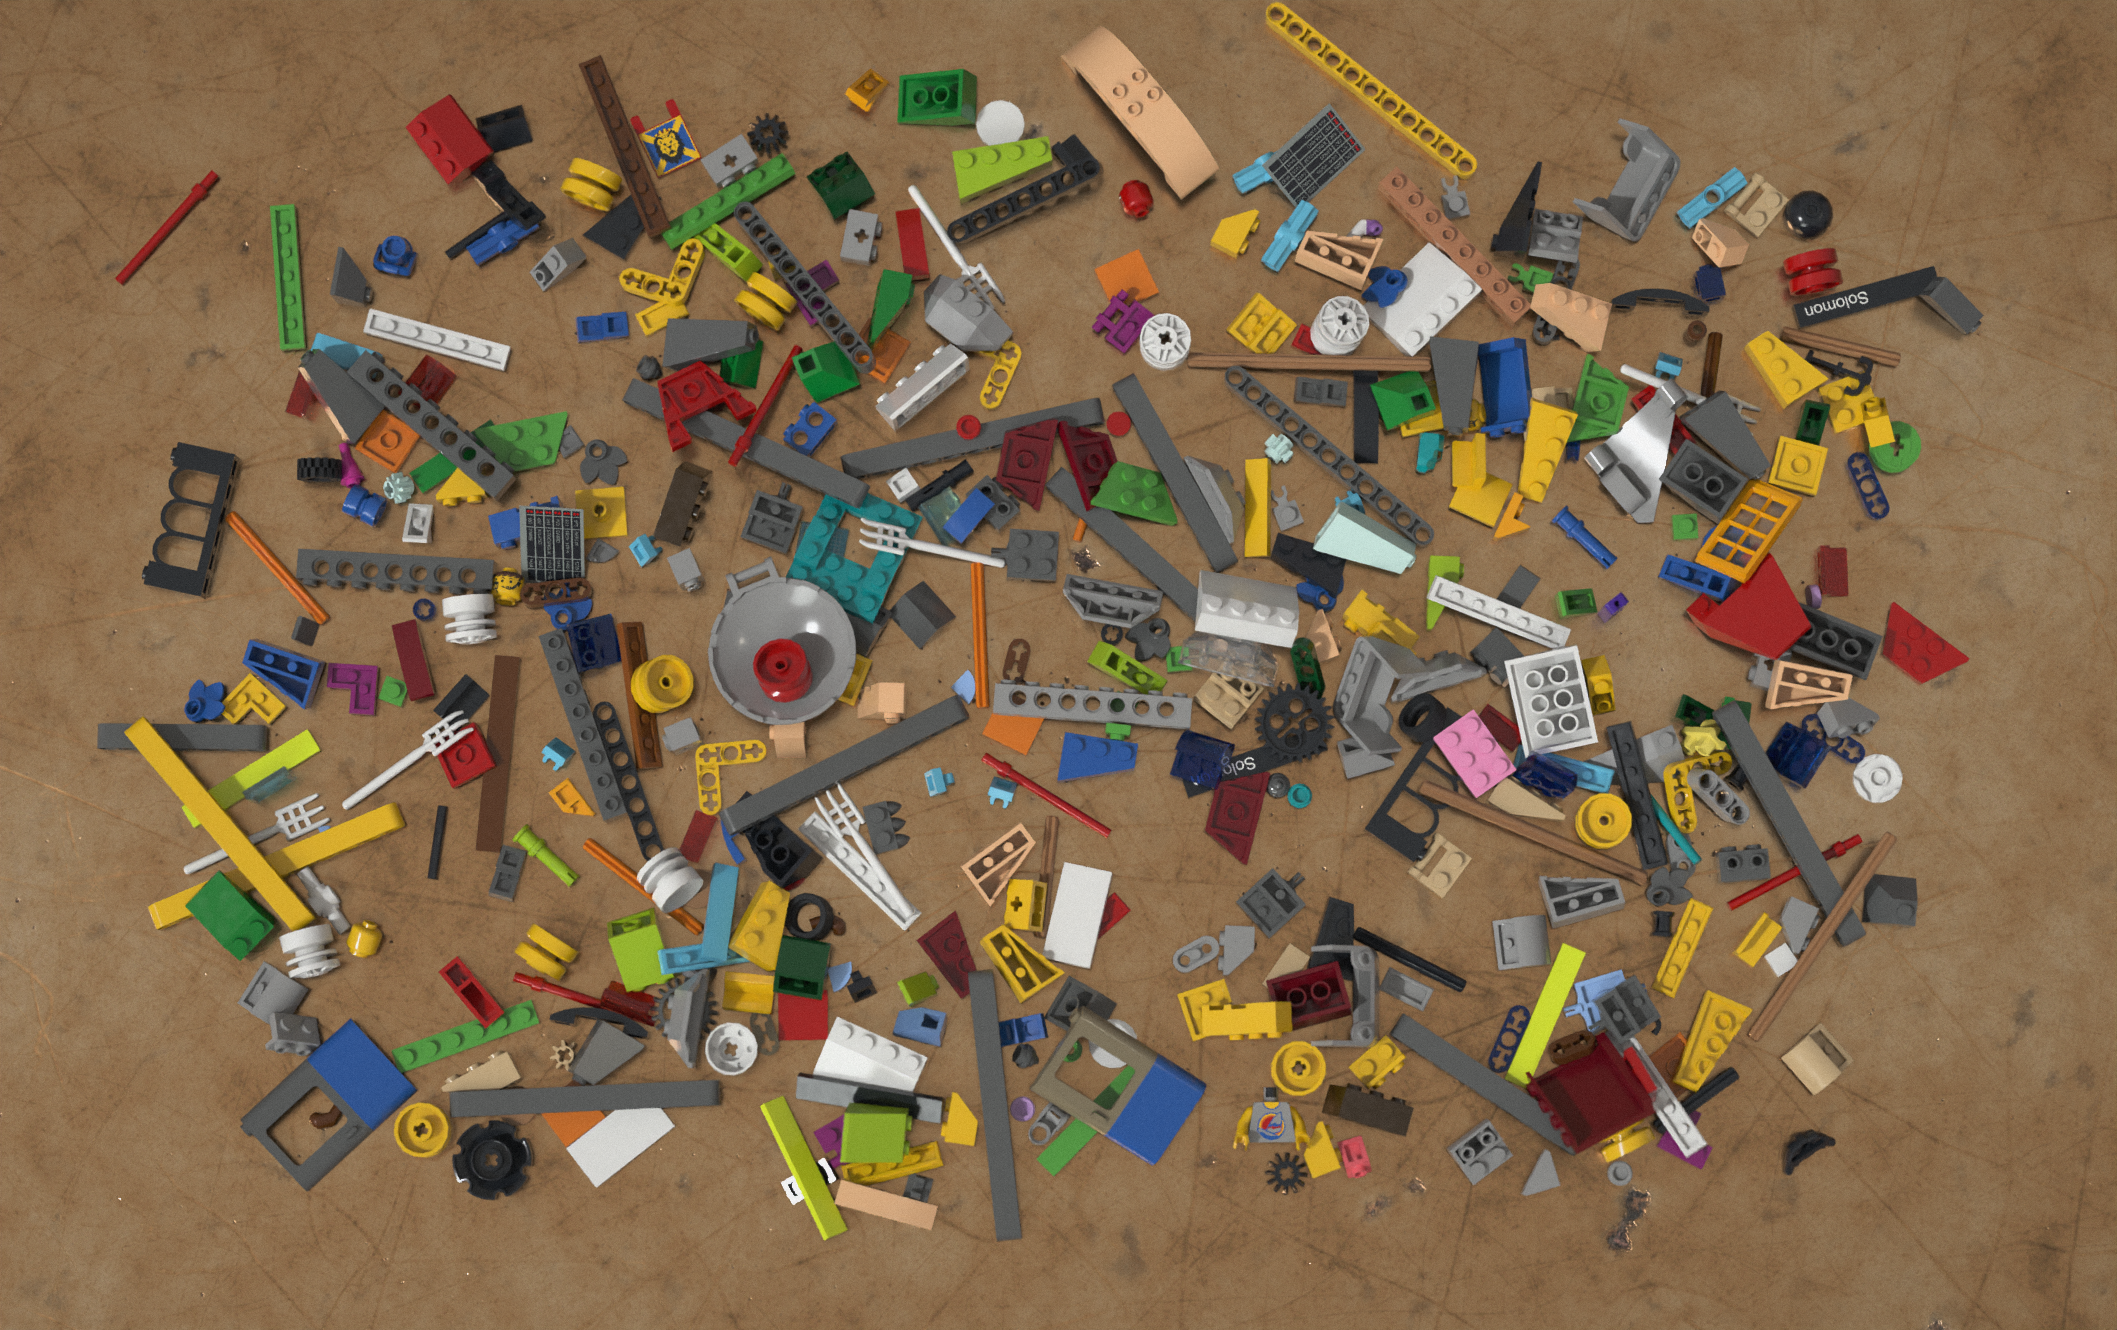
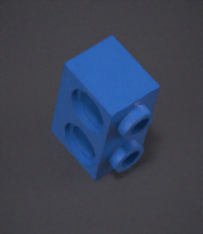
M814 401L810 406L806 404L798 415L801 418L795 425L791 423L783 433L785 436L783 441L786 445L808 457L814 454L838 424L836 418ZM813 415H820L823 417V421L820 425L813 426L810 424V418ZM798 434H805L808 436L805 444L798 445L794 442L795 437Z

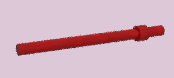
M213 170L199 184L196 183L193 186L190 195L116 276L115 279L121 285L124 284L199 198L202 200L208 193L206 190L219 177Z
M794 345L743 436H739L736 441V448L728 460L730 465L736 467L744 452H748L751 447L753 436L794 366L792 357L801 354L803 351L800 346Z
M987 752L983 756L981 761L997 770V774L1004 778L1007 776L1106 838L1112 831L1110 828L1017 772L1008 762H1001Z
M1856 834L1843 842L1838 841L1830 845L1831 848L1822 852V855L1826 861L1834 857L1839 858L1845 855L1847 850L1861 844L1863 841L1860 835ZM1795 866L1728 901L1727 904L1732 911L1801 875L1798 867Z
M516 972L513 981L530 986L531 990L540 993L545 991L594 1008L613 1011L652 1027L656 1023V1021H652L653 1016L546 982L545 978L539 976L531 977Z

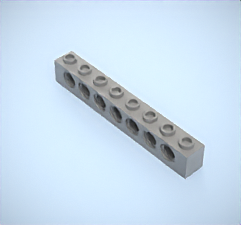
M1001 680V684L995 683L993 715L1190 730L1192 698H1187L1188 694L1173 693V697L1163 696L1161 691H1148V695L1138 694L1136 689H1124L1123 693L1114 692V688L1099 687V691H1091L1089 686L1075 685L1074 689H1064L1065 685L1050 683V687H1040L1039 682L1026 681L1025 685H1015L1016 681ZM1017 692H1022L1026 695V701L1022 705H1016L1012 701L1013 695ZM1041 694H1047L1051 698L1050 704L1046 707H1041L1036 702L1037 697ZM1065 696H1072L1076 701L1075 705L1070 709L1064 708L1061 704V700ZM1089 698H1097L1099 700L1100 706L1097 710L1092 711L1086 707V701ZM1119 699L1123 701L1125 707L1121 712L1112 711L1110 704L1113 700ZM1140 701H1144L1149 705V711L1145 714H1139L1135 710V705ZM1162 704H1171L1174 712L1170 716L1162 715L1159 710Z

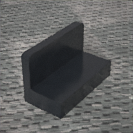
M522 105L476 118L478 131L494 152L532 141Z
M1075 134L1062 143L1058 141L1051 147L1053 155L1063 167L1082 158L1093 157ZM1091 162L1086 165L1085 172L1087 175L1095 173L1096 164ZM1069 173L1072 176V178L1075 179L1074 174Z
M465 674L433 711L444 719L453 712L463 710V714L449 722L451 726L460 720H469L490 695ZM465 724L457 728L456 731L460 730Z

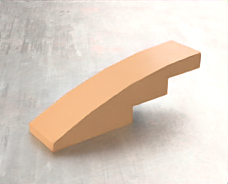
M844 1180L840 1182L835 1204L928 1230H932L938 1206Z

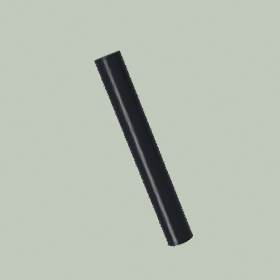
M501 212L446 250V255L449 259H452L465 250L467 246L487 235V232L493 226L507 221L509 218Z
M438 805L428 879L437 880L447 806Z

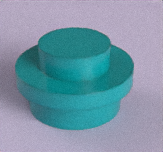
M1298 783L1289 789L1287 798L1293 807L1304 808L1311 802L1312 792L1307 785Z

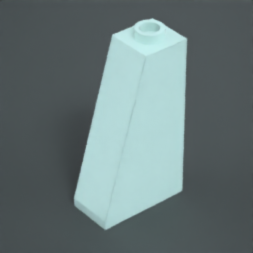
M1340 501L1316 535L1313 549L1399 574H1402L1406 567L1410 568L1417 557L1415 554V543Z

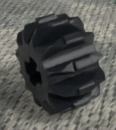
M765 113V120H762L759 115L756 116L758 124L750 123L749 127L754 131L747 132L748 138H753L750 141L751 147L757 146L758 153H761L766 148L767 155H771V148H774L777 153L780 152L778 144L786 145L787 141L782 137L789 136V132L783 130L786 127L785 121L779 122L778 115H775L770 120L769 113ZM769 130H771L773 136L768 135L767 138H765L763 132L768 133Z
M1286 1152L1285 1161L1283 1162L1281 1156L1277 1154L1275 1157L1279 1164L1276 1165L1273 1161H1269L1268 1165L1275 1169L1274 1171H1265L1266 1175H1274L1273 1179L1267 1181L1268 1185L1277 1182L1278 1184L1274 1188L1275 1192L1279 1191L1281 1185L1284 1186V1195L1288 1194V1186H1291L1292 1191L1297 1193L1298 1190L1295 1183L1302 1187L1305 1185L1303 1181L1298 1179L1299 1176H1308L1306 1172L1299 1173V1169L1304 1168L1306 1164L1301 1163L1296 1166L1295 1163L1299 1160L1298 1155L1290 1162V1153ZM1290 1167L1293 1170L1290 1172L1293 1173V1178L1283 1180L1280 1177L1283 1175L1280 1174V1170Z

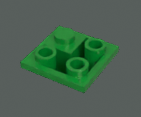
M834 342L812 348L792 357L802 383L816 403L861 384L854 366Z
M1408 371L1370 385L1387 431L1431 416L1436 410L1429 389L1418 371Z

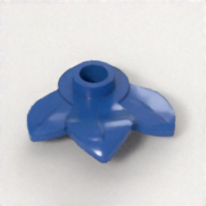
M1387 266L1372 268L1368 276L1373 283L1363 292L1362 297L1370 302L1378 301L1380 308L1387 307L1397 299L1398 293L1406 288L1408 278L1404 272L1391 270Z
M1343 575L1341 577L1336 596L1343 590ZM1306 578V582L1296 585L1300 598L1306 602L1313 603L1317 610L1323 609L1324 612H1328L1335 607L1337 598L1335 597L1334 599L1329 596L1328 592L1320 586L1315 587L1309 583V579ZM1321 596L1327 597V604H1322L1320 602Z
M566 585L567 597H571L570 592L577 591V589L570 590L569 585ZM562 588L557 595L549 592V596L553 599H558L563 595ZM588 599L584 602L543 607L551 615L553 626L556 629L562 628L565 631L570 629L575 621L586 618L591 610L592 600ZM563 614L568 616V620L565 623L559 621V617Z
M198 679L189 691L190 700L184 708L189 720L193 722H200L204 718L212 720L223 713L225 705L220 702L224 696L223 683L217 682L206 687Z

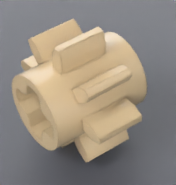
M562 1040L561 1047H552L556 1053L550 1059L558 1061L557 1069L563 1064L568 1071L579 1051L575 1052L574 1050L576 1043L573 1042L568 1047L565 1040ZM570 1050L569 1055L571 1059L562 1062L563 1056L560 1054L561 1051L567 1052Z

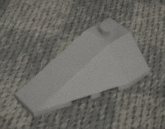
M1672 725L1636 739L1648 783L1664 782L1663 772L1665 767L1670 763L1685 759ZM1612 750L1583 761L1615 770L1611 785L1621 784ZM1676 770V773L1672 775V778H1676V776L1680 774V771Z

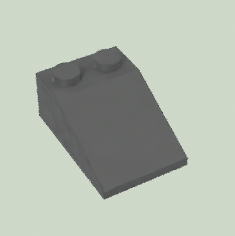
M1688 439L1684 441L1659 478L1662 483L1697 511L1717 524L1723 519L1748 482L1746 477Z

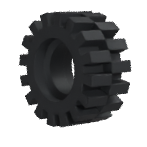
M307 457L297 460V480L307 482L341 481L342 460Z

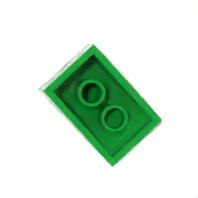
M965 69L900 75L897 122L900 124L952 126L975 124L977 76Z
M883 269L877 284L867 346L871 351L902 313L905 305L910 304L915 289V284L911 283V274Z
M220 870L185 905L212 936L239 961L274 927V916Z

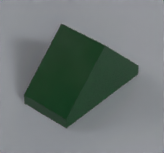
M1807 399L1801 405L1795 440L1819 446L1830 410V404Z
M1682 694L1678 699L1671 721L1687 727H1700L1704 720L1713 719L1712 712L1715 710L1688 695Z

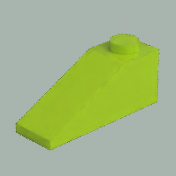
M716 223L693 236L694 239L699 240L709 252L745 282H747L753 272L757 273L763 266L751 250Z
M1430 555L1427 595L1436 575L1458 584L1459 578L1464 576V563H1460V557ZM1427 599L1426 631L1431 632L1445 606Z
M1098 641L1087 661L1105 674L1132 689L1138 690L1139 693L1148 695V691H1162L1167 682V679L1113 645Z
M926 971L897 982L911 1008L938 995L935 989L939 988V985L934 975L928 976Z

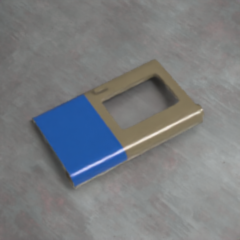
M1085 1006L1080 1007V1009L1075 1008L1069 1017V1021H1071L1069 1030L1029 1089L1152 1166L1155 1165L1203 1095L1206 1083ZM1079 1037H1085L1135 1070L1134 1075L1110 1109H1105L1055 1077V1072Z

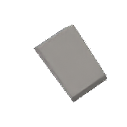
M1546 1149L1542 1151L1520 1193L1524 1196L1560 1186L1550 1151Z

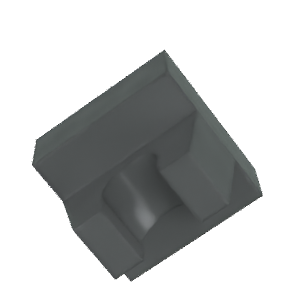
M917 1174L909 1175L903 1197L927 1203L934 1179Z

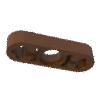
M585 578L526 584L520 591L523 604L530 608L584 602L592 595V587ZM579 584H582L584 588H587V590L583 591V595H579L577 591L570 592L571 597H567L568 592L566 589V585H569L570 590L578 589ZM561 587L563 595L560 598L553 599L549 596L551 588ZM541 588H545L547 600H543L542 595L534 597V601H530L525 595H529L530 590H534L535 594H542Z

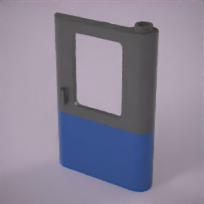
M352 1018L343 1024L240 1119L243 1123L240 1126L241 1129L249 1137L254 1135L306 1191L312 1189L418 1091L367 1037L366 1032ZM317 1086L346 1116L347 1123L301 1165H296L267 1135L266 1130L307 1091Z

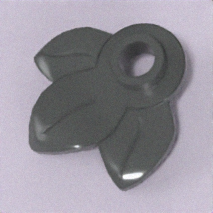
M600 439L592 440L587 444L585 448L586 457L580 464L581 476L585 483H590L598 476L603 482L614 485L618 478L617 465L627 462L626 455L617 446H608L606 442ZM595 448L602 449L600 456L593 454Z
M1154 618L1148 624L1139 623L1132 627L1125 635L1127 640L1137 643L1135 648V658L1137 661L1148 660L1154 654L1164 658L1171 647V642L1168 638L1170 626L1164 619ZM1157 629H1162L1160 633L1155 634Z
M1664 866L1657 869L1651 876V885L1646 892L1648 900L1656 906H1662L1666 903L1678 905L1688 901L1693 897V894L1683 886L1689 877V871L1678 868L1669 872Z

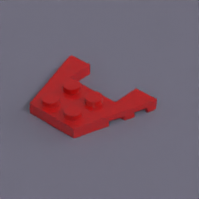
M698 361L657 381L672 453L692 443V438L682 422L722 402L727 404L737 421L756 412V406L753 402H748L743 398L738 390L732 389L727 385L722 377L702 361Z

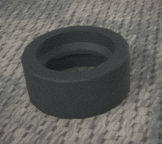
M1419 694L1412 698L1402 709L1399 716L1400 729L1414 741L1425 742L1434 737L1443 727L1447 710L1431 694ZM1429 710L1426 718L1419 725H1416L1421 715Z
M810 893L799 894L788 903L785 926L794 937L814 941L820 940L828 934L833 925V909L829 902L821 896ZM814 903L820 909V921L816 928L806 932L798 926V913L805 904Z

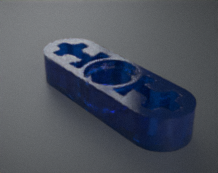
M1856 452L1846 461L1847 471L1868 517L1876 521L1882 520L1889 513V503L1869 458L1864 453ZM1854 458H1857L1858 461L1863 460L1862 472L1864 474L1868 471L1870 475H1864L1859 480L1856 476H1859L1861 473L1858 467H1852V464L1855 462ZM1862 481H1872L1875 486L1874 491L1865 493L1861 489ZM1878 493L1879 497H1876L1875 501L1878 506L1883 505L1882 515H1879L1878 512H1872L1874 507L1873 500L1867 502L1866 498H1871Z
M1809 714L1801 720L1800 730L1805 736L1844 762L1854 765L1863 760L1865 756L1863 745L1850 736L1839 738L1838 745L1830 746L1826 742V731L1822 733L1821 739L1817 737L1820 734L1817 730L1808 731L1806 721L1811 722L1813 719L1816 721L1815 726L1820 730L1823 729L1818 715ZM1844 740H1847L1848 743L1845 746L1849 749L1856 747L1859 758L1854 757L1850 759L1848 757L1850 753L1847 750L1842 749L1840 753L1837 749L1843 745Z
M1516 1005L1508 1011L1487 1060L1491 1071L1503 1073L1510 1067L1530 1021V1012L1526 1007ZM1522 1010L1525 1020L1519 1021L1516 1027L1521 1028L1520 1033L1513 1028H1506L1507 1023L1513 1025L1515 1021L1512 1013ZM1511 1032L1515 1035L1516 1042L1513 1046L1508 1047L1503 1044L1502 1036L1504 1033ZM1499 1045L1502 1049L1511 1051V1054L1509 1056L1505 1053L1503 1061L1506 1063L1505 1066H1500L1496 1069L1492 1059L1493 1057H1499L1501 1051L1496 1050Z

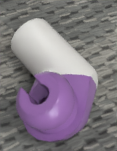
M1360 220L1346 237L1379 235L1383 231V226L1377 220Z

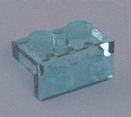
M950 487L918 507L941 544L945 546H950L957 542L953 536L943 529V526L961 506L959 497Z

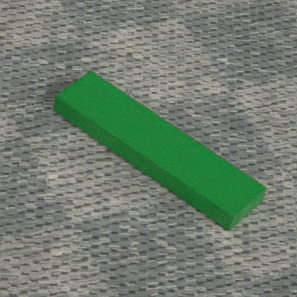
M490 419L476 429L494 426V423ZM474 430L470 432L477 438V436L474 433ZM477 438L475 443L483 448L485 445ZM466 451L464 459L467 461L473 460L476 456V451ZM439 453L409 474L421 492L425 494L451 477L457 467Z

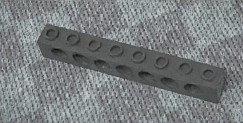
M365 350L349 368L347 373L492 498L498 501L516 480L512 474L515 470L505 461L501 464L494 459L496 454L486 445L483 448L475 443L477 438L468 430L463 433L457 428L459 423L452 416L447 414L444 417L438 412L440 407L430 398L428 401L424 400L420 396L422 391L414 384L410 383L409 386L402 381L404 376L394 367L391 370L383 365L385 360L375 351L371 355ZM383 372V379L380 382H373L372 376L374 373ZM395 387L402 388V394L398 398L390 396L391 390ZM419 403L421 405L419 412L415 414L409 413L410 405ZM436 418L439 420L437 428H427V423L430 419ZM450 434L458 436L457 442L453 445H447L445 442L446 437ZM475 450V458L470 461L465 460L464 454L466 451ZM485 466H494L495 470L491 476H484L482 474Z
M298 549L296 578L303 581V585L317 586V582H327L329 587H342V583L351 584L352 588L365 589L366 585H376V589L390 590L391 586H398L401 591H415V588H425L424 592L439 593V589H449L451 594H464V590L473 591V594H488L492 590L497 563L494 560ZM321 563H328V572L323 575L318 574V566ZM346 564H352L354 568L349 576H343L342 568ZM372 565L377 566L378 573L376 576L367 577L366 571L368 567ZM401 567L402 575L397 579L391 578L392 569ZM420 568L426 569V577L423 580H416V571ZM443 570H450L451 578L446 582L440 581V573ZM468 571H474L476 574L475 580L471 583L464 582V575Z
M562 628L540 635L539 639L603 821L608 823L625 817L628 813L566 633Z

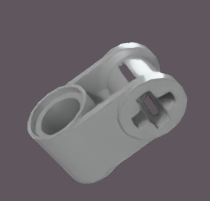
M1049 1102L1029 1129L1028 1137L1030 1142L1036 1146L1045 1145L1056 1131L1060 1130L1071 1115ZM1051 1111H1052L1053 1113H1055L1060 1119H1058L1055 1115H1053V1114L1051 1113ZM1041 1127L1046 1131L1047 1135L1044 1140L1037 1141L1033 1138L1032 1132L1035 1128Z

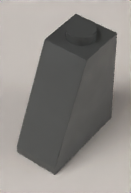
M1934 277L1919 294L1921 298L1962 334L1973 333L1982 323L1980 319L1984 315L1946 277Z
M597 1019L570 1065L568 1072L573 1074L572 1079L579 1084L585 1086L587 1082L594 1085L639 1053L645 1045L605 1021Z

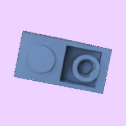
M923 1007L899 1011L892 1034L940 1047L947 1026L946 1013Z

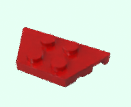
M1894 601L1891 603L1881 653L1884 658L1920 685L1968 662L1970 658Z

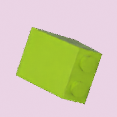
M654 907L607 922L608 940L627 992L632 990L633 992H639L648 985L654 983L664 984L674 977V973L661 974L658 950L667 949Z
M849 1103L844 1115L840 1162L902 1163L904 1155L909 1156L910 1141L906 1140V1132L911 1131L912 1116H908L909 1109Z

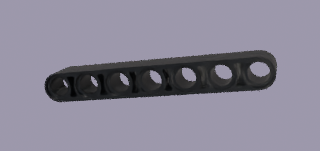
M1094 157L1082 158L953 221L947 228L948 237L959 244L974 240L1099 179L1103 174V165ZM1094 162L1097 167L1095 173L1087 175L1085 172L1086 165ZM1067 173H1073L1075 177L1074 182L1066 186L1063 182L1064 176ZM1045 184H1051L1053 187L1052 193L1049 196H1043L1041 192L1042 187ZM1029 194L1031 198L1030 204L1022 207L1020 205L1021 196ZM1002 205H1007L1009 208V213L1005 217H999L998 209ZM985 215L987 224L983 228H978L976 225L977 218ZM958 226H963L965 234L962 238L957 239L954 234L955 229Z
M606 701L600 702L594 707V718L644 859L649 861L651 858H649L647 852L651 846H658L660 852L665 850L618 712L611 703ZM605 707L610 708L612 711L611 717L607 720L600 719L599 713L601 709ZM613 730L620 733L619 740L615 743L608 742L607 736L609 732ZM621 753L627 754V763L623 766L616 765L615 759L617 755ZM629 776L635 777L636 785L632 789H625L623 785L625 778ZM638 799L643 800L644 808L642 811L633 812L631 808L632 803ZM648 822L652 825L651 833L645 836L641 835L640 826Z

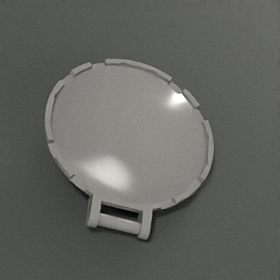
M770 556L764 559L765 562L736 574L729 573L725 575L733 597L721 613L718 614L713 624L708 648V659L711 674L717 688L736 710L762 723L791 725L820 715L839 699L854 671L856 640L851 622L835 598L813 583L780 577ZM769 571L770 577L739 589L737 583ZM776 639H790L798 643L804 650L813 673L811 687L805 695L787 703L775 702L768 698L762 691L753 669L754 657L758 650L769 641Z

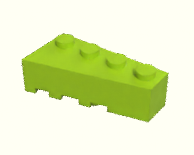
M1049 136L952 151L960 204H964L975 197L985 195L1001 186L1004 187L1013 181L1053 166Z

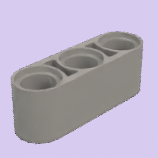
M1698 767L1689 771L1687 775L1688 785L1721 819L1739 825L1744 824L1750 816L1748 806L1716 773ZM1704 775V782L1700 784V778ZM1720 791L1721 796H1720L1719 800L1717 801V800H1716V795H1717V793ZM1736 807L1737 811L1735 816L1733 817L1732 811Z

